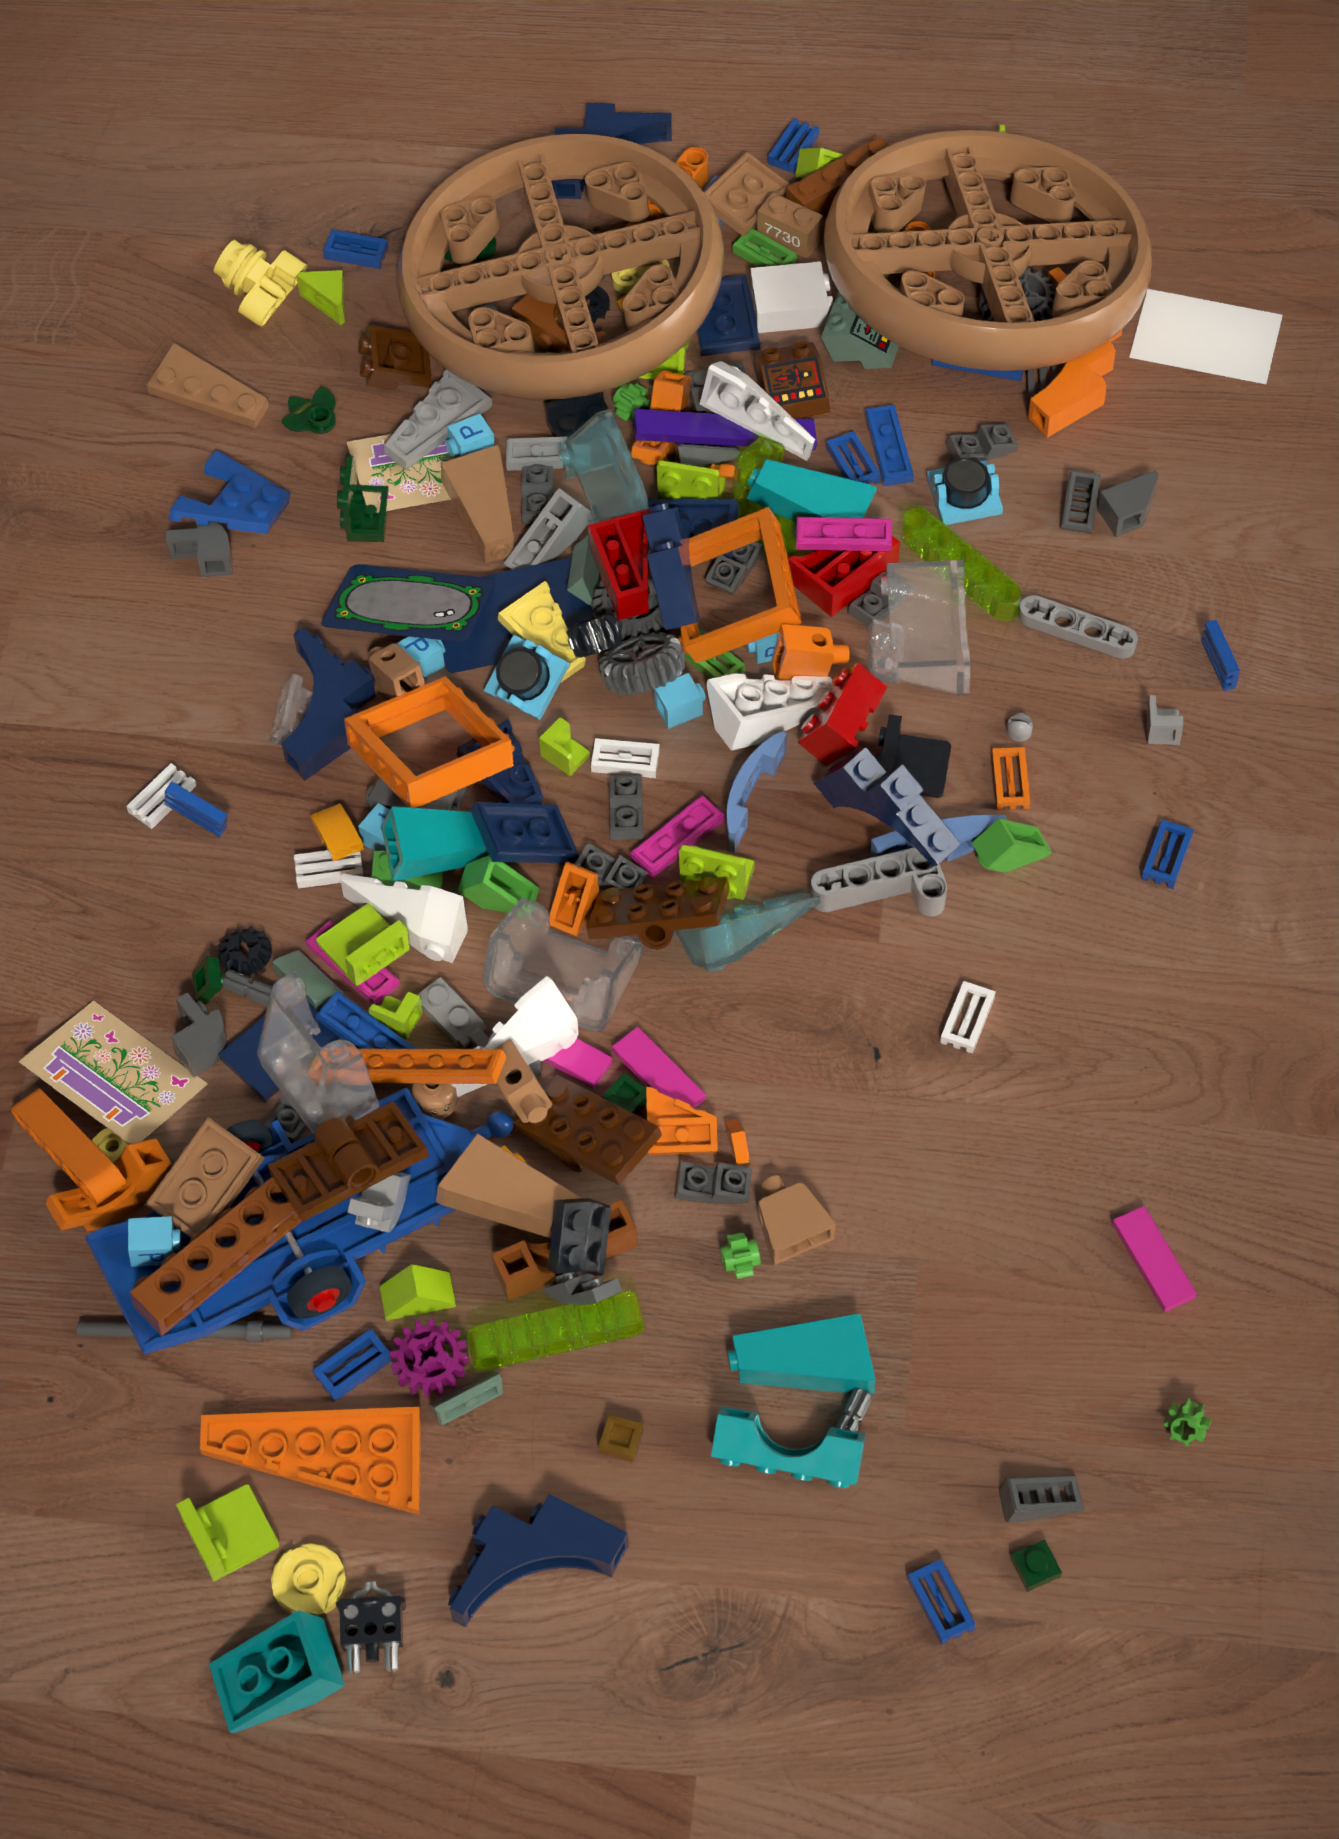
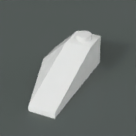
M722 361L710 365L700 405L806 461L809 459L815 439L756 382L738 368L729 366Z
M730 674L708 679L706 684L715 730L731 751L760 744L780 731L785 732L804 723L812 714L816 715L820 709L816 706L818 701L827 691L831 692L835 686L830 677L793 676L791 680H775L774 675H763L762 679H746L745 674Z
M342 874L340 881L343 896L359 908L366 904L372 905L390 926L400 920L408 930L409 944L434 961L444 960L453 963L468 932L463 896L433 886L422 885L420 890L407 889L408 886L405 882L395 881L392 887L385 886L376 878Z
M546 976L517 1001L514 1006L518 1011L506 1024L503 1025L499 1021L495 1025L488 1044L485 1047L477 1046L474 1049H495L511 1038L528 1065L538 1060L543 1061L554 1056L562 1048H569L576 1041L579 1035L577 1017L554 982ZM518 1070L511 1071L508 1075L513 1074ZM487 1084L451 1085L456 1087L457 1097Z

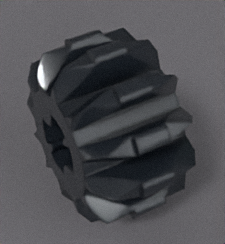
M610 613L579 622L571 626L566 632L570 649L573 650L575 657L580 658L613 648V646L619 645L623 639L619 622L616 621L614 614Z

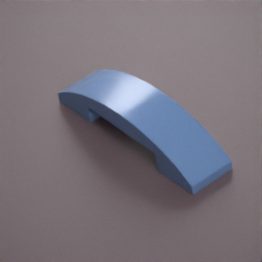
M780 731L763 742L748 757L733 782L727 804L728 848L731 851H736L748 827V809L744 806L761 773L764 772L774 776L787 752V733Z

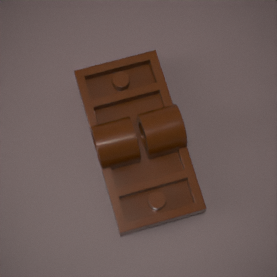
M706 877L697 881H672L668 884L652 886L642 884L634 888H608L604 891H599L586 928L589 939L638 935L643 945L650 949L658 950L670 944L675 930L719 926L730 890L727 877Z
M558 1075L544 1088L552 1102L551 1108L547 1110L545 1119L538 1123H531L530 1121L523 1123L518 1117L513 1123L517 1132L555 1151L557 1157L571 1170L582 1172L584 1168H587L617 1185L622 1183L662 1136L659 1126Z
M392 1101L349 1124L340 1117L328 1119L316 1130L314 1142L269 1164L268 1169L300 1220L304 1222L429 1157L424 1142L396 1103Z

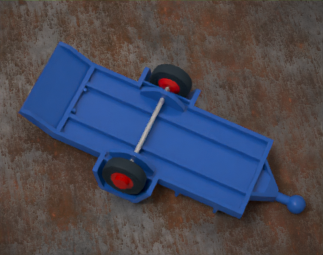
M407 1087L351 1114L357 1120L394 1101L428 1149L429 1157L400 1171L410 1174L411 1177L402 1212L392 1231L387 1233L355 1224L357 1215L347 1212L350 1199L360 1197L362 1195L361 1191L298 1224L163 1336L133 1306L130 1291L133 1290L136 1282L146 1275L150 1276L161 1265L131 1267L128 1252V1221L103 1227L87 1235L85 1240L143 1355L203 1338L272 1303L282 1324L304 1331L356 1304L366 1283V1279L359 1269L356 1260L378 1249L383 1254L386 1252V1245L431 1222H434L437 1227L441 1217L456 1210L436 1202L438 1185L477 1134L485 1139L491 1136L495 1138L508 1136L513 1129L512 1117L505 1111H494L487 1117L486 1124L469 1131L468 1129L422 1114ZM258 1120L243 1121L227 1128V1131L265 1157L230 1208L233 1209L242 1202L245 1195L252 1188L263 1185L271 1178L268 1169L269 1164L303 1148L308 1143L314 1142L315 1132L291 1144L278 1120L271 1122L269 1129ZM281 1196L274 1201L285 1202L287 1199L285 1196ZM154 1211L142 1218L162 1216ZM254 1218L247 1223L251 1225L258 1224L262 1219ZM182 1231L181 1250L185 1248L191 1240V1238ZM228 1240L222 1242L219 1246L229 1247L235 1242ZM197 1263L192 1269H203L207 1264ZM172 1285L167 1287L164 1291L169 1293L174 1292L179 1288V1286Z

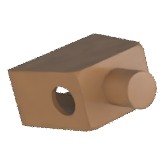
M390 644L385 648L375 647L369 651L367 660L375 678V686L386 701L425 685L418 662L397 644Z
M510 1038L495 1048L503 1049L507 1056L497 1084L523 1123H528L529 1121L531 1123H538L545 1119L547 1110L551 1108L552 1102ZM514 1070H518L521 1075V1080L516 1084H512L507 1076Z
M779 1175L771 1176L763 1181L761 1186L767 1197L758 1201V1218L774 1265L835 1239L834 1220L804 1183H797L786 1188Z

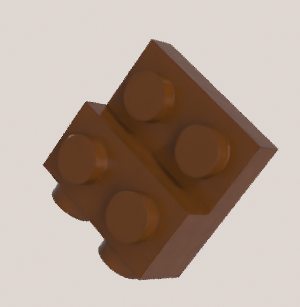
M369 325L365 336H361L358 343V353L364 354V359H362L360 365V376L366 377V385L396 391L399 383L428 388L431 382L429 353L420 345L414 334L410 331Z

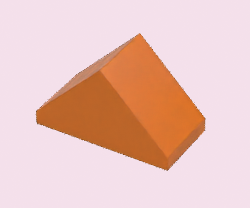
M569 862L565 863L547 925L574 936L579 935L593 911L599 893L597 873Z

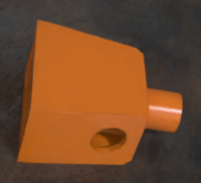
M782 624L771 659L775 680H791L793 676L828 677L832 664H848L850 656L849 647L847 644L833 645L831 631L828 628Z

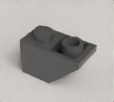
M1156 470L1147 474H1139L1129 481L1118 485H1111L1101 491L1098 512L1115 537L1144 526L1156 493L1159 475Z

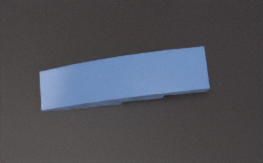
M972 815L941 819L960 843L945 858L946 861L949 862L975 851L972 842L998 818L1008 820L1006 816ZM893 831L871 839L870 857L873 858L915 847L898 832Z

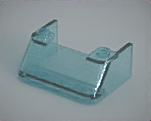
M608 409L597 412L563 442V449L559 450V457L566 479L578 477L591 508L592 519L588 520V525L649 509L645 488L612 411Z

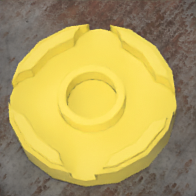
M312 1543L301 1545L299 1548L290 1549L284 1553L275 1564L271 1577L274 1597L280 1607L290 1615L300 1610L318 1617L324 1616L335 1609L336 1602L343 1598L347 1584L345 1569L337 1554L323 1545Z

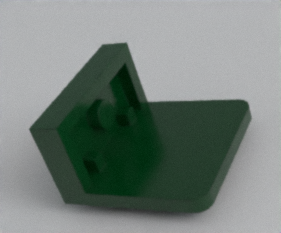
M347 456L346 466H340V484L343 485V490L337 491V508L342 509L340 511V528L346 530L347 541L384 542L389 486L358 485L354 456ZM362 492L381 493L379 513H377V508L374 505L366 506Z

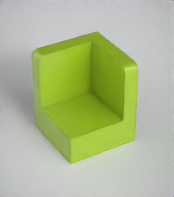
M821 147L800 149L795 177L803 179L843 157V154Z
M561 717L539 737L541 757L569 776L590 757L589 750L571 739L570 724Z
M411 992L406 994L403 1001L386 996L380 1006L371 1004L368 1009L370 1015L406 1040H408L423 1014L420 996Z

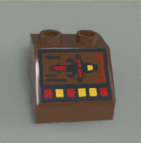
M800 341L792 346L781 348L768 347L763 351L754 352L757 384L792 418L797 419L830 413L829 395L821 358L813 342Z

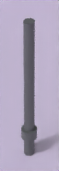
M248 1321L247 1324H229L203 1338H246L248 1342H263L264 1339H292V1327L264 1324V1321ZM78 1322L77 1324L78 1336L134 1337L127 1322Z

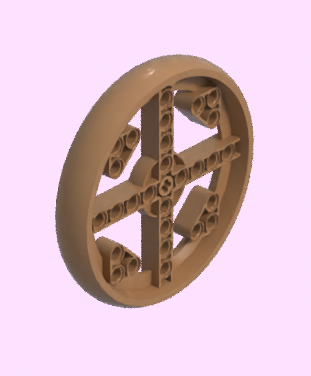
M958 130L930 133L903 140L880 150L859 165L842 183L831 203L825 222L824 246L829 271L839 293L855 314L877 333L911 352L929 359L966 368L996 371L1031 370L1065 363L1094 351L1116 336L1129 323L1144 299L1152 274V247L1143 216L1132 198L1111 176L1096 165L1066 149L1030 137L1004 132ZM945 178L958 218L951 223L949 229L898 232L922 210L926 187L925 181ZM983 178L1012 182L1010 196L1012 204L1050 222V224L1023 225L1010 216L995 212ZM1074 207L1078 208L1090 221L1070 222ZM871 221L878 233L867 234ZM1109 261L1108 272H1106L1104 266L1099 262ZM1080 263L1056 287L1052 307V316L1054 318L1034 322L1019 277L1028 266ZM953 270L965 279L981 283L994 322L962 317L965 302L963 293L922 272ZM904 273L901 277L900 291L882 274Z
M562 134L538 137L513 143L475 159L449 176L431 193L412 219L403 240L397 269L398 296L407 323L420 345L437 363L462 380L487 391L524 399L549 400L587 396L624 385L647 374L676 354L692 338L710 312L720 288L724 264L723 236L716 213L699 185L681 167L656 151L631 141L601 135ZM585 179L588 201L593 208L629 222H640L648 217V199L657 205L667 217L592 235L583 228L563 224L551 181ZM524 188L536 232L523 242L518 253L441 272L448 247L452 260L458 264H468L476 259L500 229V220L495 200L510 192ZM681 256L676 279H674L670 267L662 264L651 266L622 301L625 324L628 331L609 341L598 344L585 296L598 286L602 276ZM529 294L538 301L557 304L570 351L535 353L529 325L490 308L481 307L470 313L468 321L471 331L464 327L454 317L452 312Z

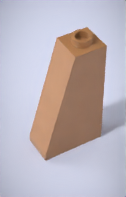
M495 445L441 463V482L484 564L505 559L513 551L514 534L499 446Z
M477 1134L438 1185L436 1202L449 1208L551 1238L555 1200L580 1199L581 1197Z

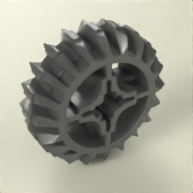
M1029 267L1019 277L1034 322L1054 318L1052 316V307L1057 286L1052 284L1050 277L1042 278L1041 271L1032 273ZM982 288L979 300L982 321L994 322Z
M600 581L599 589L595 590L593 594L594 600L591 604L593 617L608 613L614 614L622 630L621 635L623 639L621 641L629 640L630 637H638L641 634L649 635L652 632L656 633V635L661 632L668 633L669 630H665L657 596H651L650 588L649 612L618 621L603 581Z
M652 632L649 635L641 634L635 638L630 637L629 640L621 641L619 645L613 646L609 651L602 654L603 657L599 660L602 681L605 683L606 688L610 689V692L618 693L619 695L626 693L634 695L640 692L644 694V692L654 691L655 688L660 686L665 687L666 683L675 681L676 677L683 673L682 670L686 667L684 650L682 645H680L679 639H676L674 635H667L666 633L656 635V633Z

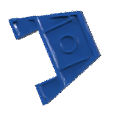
M215 450L205 463L204 474L229 483L212 505L180 495L170 508L169 520L180 522L181 517L196 519V524L208 526L213 521L227 523V529L267 534L288 506L291 493Z

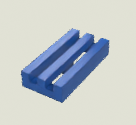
M793 118L768 155V164L794 174L797 168L799 150L813 146L819 137L820 127L814 125L811 129L809 128V123L804 122L801 125L798 119ZM804 135H806V139L804 140L800 148L797 150L789 163L786 162L790 155L793 154V152L797 148V145L800 142V140L803 138Z
M331 230L323 250L324 259L381 269L385 252L389 248L388 239Z
M855 431L826 442V449L844 478L870 484L872 481L874 484L881 482L880 472ZM847 442L851 444L860 461L862 462L863 466L867 470V475L864 474L859 464L857 463L855 456L849 450L848 446L846 445ZM837 446L840 448L841 452L843 453L844 457H845L846 460L848 461L849 465L851 466V468H852V470L854 471V473H855V475L857 476V478H855L854 474L852 473L851 469L849 468V466H848V464L846 463L845 459L843 458L842 454H841L840 451L838 450Z
M1217 619L1205 622V630L1202 633L1204 637L1201 638L1202 645L1223 691L1236 688L1240 672L1238 664Z
M171 781L164 793L166 794L164 796V805L216 836L221 837L227 828L228 814Z
M1162 820L1143 870L1142 880L1148 881L1151 878L1155 880V884L1161 885L1164 882L1168 884V888L1174 889L1194 829ZM1166 831H1170L1172 834L1159 870H1153L1152 868ZM1179 835H1183L1184 838L1171 875L1166 874L1165 872Z
M370 1329L313 1369V1375L317 1381H320L325 1391H328L332 1400L336 1402L391 1362L390 1352L372 1329ZM372 1343L374 1345L364 1354L346 1364L344 1368L330 1378L326 1377L327 1374Z
M941 1559L908 1574L907 1580L941 1645L947 1643L953 1637L956 1639L962 1636V1633L966 1631L969 1633L975 1630L976 1624ZM937 1572L963 1623L957 1625L931 1575L932 1573ZM919 1579H924L949 1629H944Z

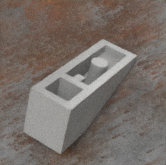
M558 488L504 564L511 570L553 561L577 540L595 514Z

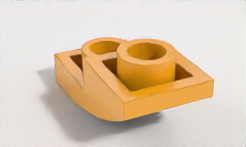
M341 804L310 815L322 844H325L333 862L364 850L363 843Z

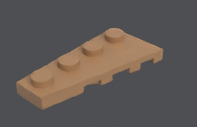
M173 343L146 385L149 394L253 428L257 427L269 408L266 397L176 343Z

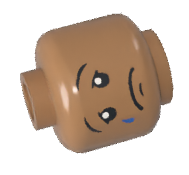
M413 1083L412 1096L422 1114L436 1119H443L455 1110L458 1097L456 1087H453L451 1084Z

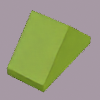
M343 270L311 271L297 274L300 296L339 325L345 323L346 290Z
M411 1264L380 1285L386 1321L456 1307L450 1272Z

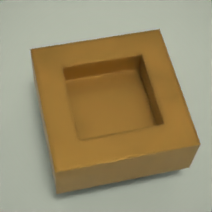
M608 1415L598 1446V1452L634 1462L644 1432V1424Z

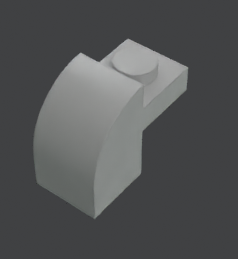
M398 1172L363 1190L360 1197L350 1199L347 1213L357 1215L355 1221L357 1225L389 1233L395 1227L402 1212L411 1175Z

